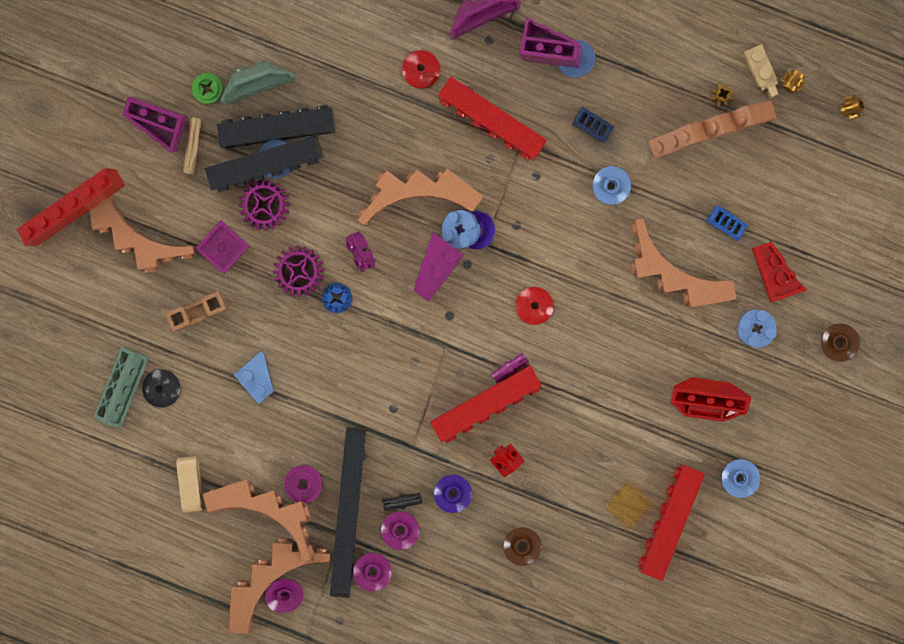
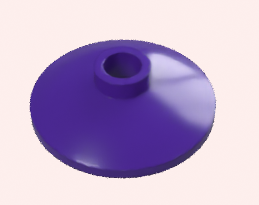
M473 211L471 213L475 215L478 224L482 228V232L476 243L469 246V248L478 250L487 247L493 241L495 224L488 214L481 211ZM462 224L459 226V234L465 232Z
M447 475L437 482L434 488V499L443 511L457 513L469 505L472 499V489L469 482L462 476ZM450 490H456L457 494L451 496L449 494Z

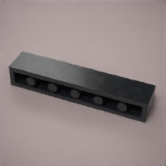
M328 105L317 106L316 110L310 111L309 108H301L296 113L281 111L278 112L279 115L271 116L268 113L259 115L260 118L252 119V116L241 117V121L233 122V119L222 120L221 124H217L220 147L222 149L263 144L270 140L283 141L336 133L333 110L331 107L328 108Z
M313 135L204 169L211 190L217 189L219 193L229 190V185L235 184L236 187L246 185V180L253 179L254 182L263 180L266 174L271 173L273 177L283 174V169L289 168L290 171L300 169V164L308 163V166L319 163L318 159L324 157L318 136Z

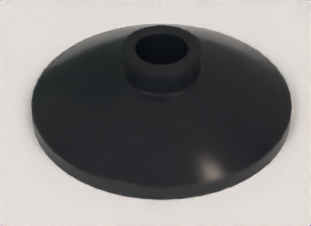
M164 369L149 373L142 385V392L146 401L160 408L172 405L178 399L181 391L180 382L176 375ZM158 385L163 387L162 392L157 391Z

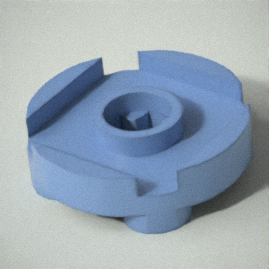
M458 210L450 212L443 222L442 238L454 248H468L476 243L480 236V224H478L475 215L469 211ZM462 224L465 232L459 234L457 228Z
M750 310L741 316L737 326V334L744 344L750 347L761 348L770 344L773 338H775L777 334L776 322L764 310ZM755 323L761 325L759 334L752 332Z

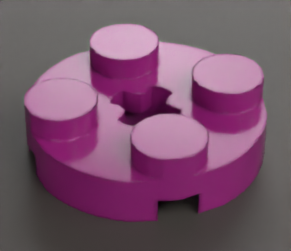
M306 464L298 465L287 473L284 489L292 501L310 503L321 493L323 487L322 477L314 467ZM300 479L308 481L307 489L299 487Z

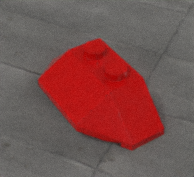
M691 377L674 385L670 403L685 417L724 422L739 415L747 414L751 396L730 382Z

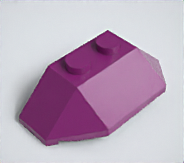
M464 1L461 3V7L458 8L450 30V39L453 40L519 9L521 6L520 1Z

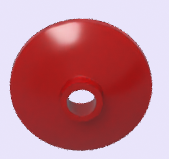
M425 50L414 51L405 58L402 65V74L406 82L412 87L419 89L428 88L437 81L440 74V64L432 53ZM419 65H423L425 69L423 71H418L417 67Z
M529 287L518 295L515 303L516 313L527 324H542L549 319L553 312L552 297L542 288ZM533 302L538 303L536 310L531 308Z

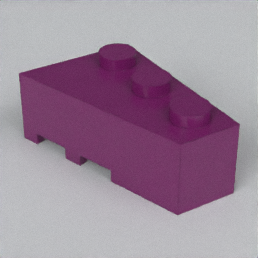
M528 17L526 18L519 51L523 61L572 68L580 67L583 49L579 42L559 32L557 33Z
M128 97L122 115L151 136L153 140L164 146L170 153L177 152L188 116L137 97Z
M432 233L413 290L429 302L464 255L435 233Z

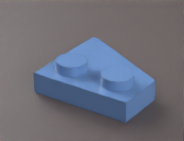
M263 351L234 374L258 404L274 392Z

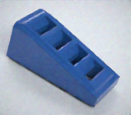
M718 205L713 208L706 220V223L739 242L748 227V224ZM718 214H722L719 221L716 222L715 219ZM727 217L728 220L723 227L721 223L723 222L724 218ZM731 221H734L735 223L729 231L727 228ZM739 224V225L741 226V228L739 229L738 233L735 235L733 232H734V230L736 229L737 225Z

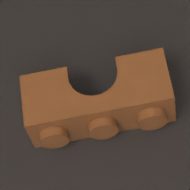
M218 291L201 298V300L165 313L172 332L227 311L229 307L223 292Z

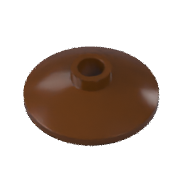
M834 324L828 327L822 335V350L833 361H848L859 350V335L854 328L847 324ZM837 339L841 340L840 346L836 345Z
M525 527L515 528L510 531L503 543V550L507 559L519 566H526L535 562L542 549L541 540L536 532ZM524 542L526 544L525 548L520 549L518 547L519 543Z

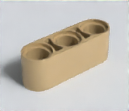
M198 457L177 458L176 464L183 513L203 511L204 503Z

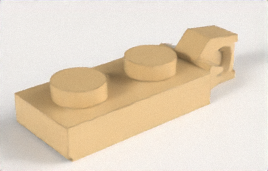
M758 45L743 52L758 88L760 87L761 91L766 90L769 99L777 96L778 91L775 86L778 84L777 77L763 45Z

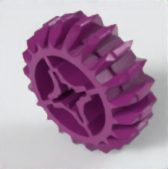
M265 179L261 181V185L256 181L254 182V188L251 184H248L247 186L250 191H242L246 194V197H239V200L244 201V204H239L238 207L245 208V210L240 212V215L247 214L243 221L248 222L251 220L249 223L250 227L257 223L256 230H260L262 225L264 231L268 230V225L274 230L275 222L278 226H281L282 224L279 219L287 220L283 213H290L289 210L285 209V206H291L290 202L284 201L290 198L289 195L282 196L286 190L282 188L278 191L280 184L277 183L273 187L272 180H269L268 185H266ZM261 190H271L275 194L263 198L258 192ZM254 196V198L257 201V204L251 212L250 201L251 198ZM279 198L280 207L278 213L275 214L272 206ZM260 199L265 202L269 201V211L260 208L262 206ZM267 213L271 219L260 221L255 216Z
M296 245L295 252L292 247H288L290 253L287 254L283 250L282 254L285 257L277 256L276 258L281 262L280 264H273V266L279 267V270L273 271V274H279V277L274 278V281L281 280L278 288H282L285 285L286 287L283 292L287 293L290 289V296H294L296 291L298 297H302V291L308 296L309 288L312 292L316 291L313 287L314 284L319 287L321 286L317 279H324V276L319 275V272H325L324 268H319L324 263L323 261L316 262L320 257L319 254L312 257L313 249L306 253V246L300 251V246ZM294 256H305L298 264L288 261ZM309 261H311L314 266L313 277L309 275L306 271V267ZM284 266L291 270L288 282L284 277ZM291 266L295 268H299V266H302L301 271L306 276L298 274L297 277L295 269H293ZM300 278H304L309 281V283L303 287L293 286L294 283L297 282V280Z

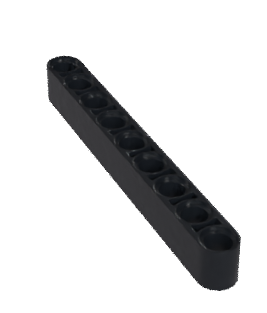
M346 428L330 587L331 597H350L366 438L365 428Z

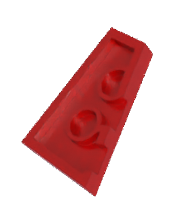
M772 242L752 248L769 302L807 291L804 285H801L797 280L796 274L790 270L785 263V259Z

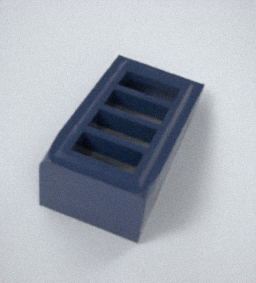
M581 107L572 123L574 127L604 144L614 128L613 125L584 107ZM583 115H586V120L581 124L580 121ZM593 119L594 121L590 128H587L589 120ZM598 122L600 126L595 133L593 129ZM604 126L607 127L603 136H600L602 128Z

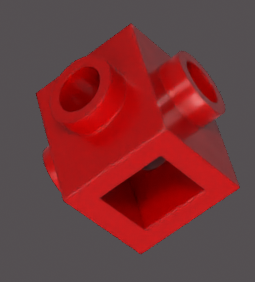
M511 443L505 447L503 445L499 446L494 451L495 455L490 459L503 478L514 472L525 462Z

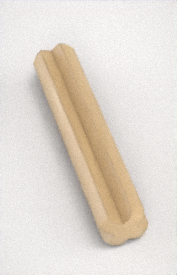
M199 118L190 119L183 168L185 174H194L201 128V119Z

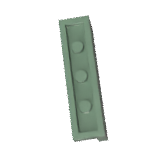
M121 347L93 416L95 419L105 425L121 428L149 357L133 352L126 347ZM126 353H127V354H129V355H128V357H127L126 362L124 363V358H125ZM120 372L119 380H117V375ZM106 408L105 415L102 417L103 410Z

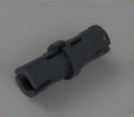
M418 492L405 496L399 494V497L382 499L383 504H389L383 506L384 511L396 508L406 509L407 506L421 505L422 499H417L421 498V493Z

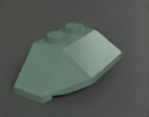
M259 61L254 64V67L248 69L247 67H242L232 74L221 97V102L227 105L295 81L296 77L294 73L269 61Z

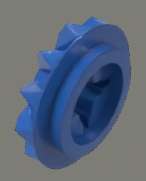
M332 283L324 289L322 303L328 311L341 313L350 307L352 293L346 285ZM331 292L335 294L343 292L340 297L343 304L337 301L331 304L334 298Z

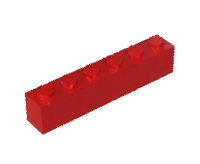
M451 76L438 94L440 104L448 109L451 106L457 110L455 113L463 119L469 118L472 120L471 124L480 130L484 128L488 131L487 134L495 140L499 138L504 142L503 145L511 151L516 149L520 152L519 156L526 161L530 159L534 161L547 139Z
M104 168L16 230L25 246H39L125 187V184L117 169Z
M528 365L430 421V424L441 443L443 441L449 443L457 438L455 435L462 431L464 434L472 430L473 424L477 422L482 424L490 419L489 415L494 412L498 415L505 411V406L510 403L516 405L523 401L522 397L529 393L531 396L540 391L538 387L542 385L531 365Z
M680 464L679 467L675 468L673 473L674 482L667 488L666 495L668 497L666 502H662L659 508V513L661 514L659 519L653 523L652 531L654 532L652 537L646 541L645 549L647 550L645 555H641L638 561L641 573L663 581L705 473L684 464Z

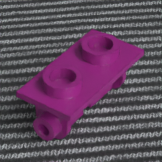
M360 231L350 234L345 238L347 249L352 252L355 266L360 269L361 273L368 268L376 266L374 263L376 260L371 250L363 251V248L368 247V244Z

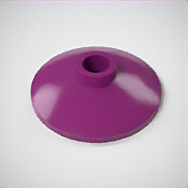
M403 511L394 512L383 521L381 535L389 547L396 550L408 549L418 539L419 525L411 514ZM399 526H402L404 528V532L399 533L397 531V528Z
M367 553L356 561L353 575L356 583L362 589L378 591L389 583L392 569L389 561L383 555ZM375 568L377 572L371 574L369 569Z
M279 579L273 582L265 592L267 606L279 613H286L296 609L303 600L301 585L292 579Z

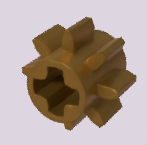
M792 70L791 73L787 71L781 79L784 82L782 88L791 94H794L796 91H802L806 85L803 81L805 76L796 70Z
M718 83L716 85L717 90H710L713 94L710 101L714 100L716 107L722 103L726 107L728 106L727 100H734L731 97L734 89L730 90L728 83L723 87ZM721 92L725 93L726 96L723 98L719 97L718 94Z
M856 95L843 98L844 103L840 105L843 116H849L850 120L861 117V112L865 110L862 98H856Z

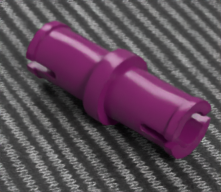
M522 352L511 361L504 362L505 365L490 374L495 379V382L498 383L508 375L515 374L516 370L528 364L529 361Z

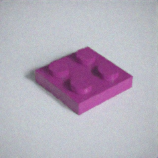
M220 220L195 249L219 271L225 274L250 245Z

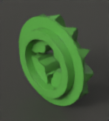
M203 73L193 81L192 93L199 102L205 104L215 103L221 97L223 91L222 82L214 74ZM201 84L206 86L211 84L210 88L214 93L207 92L204 94L205 90Z

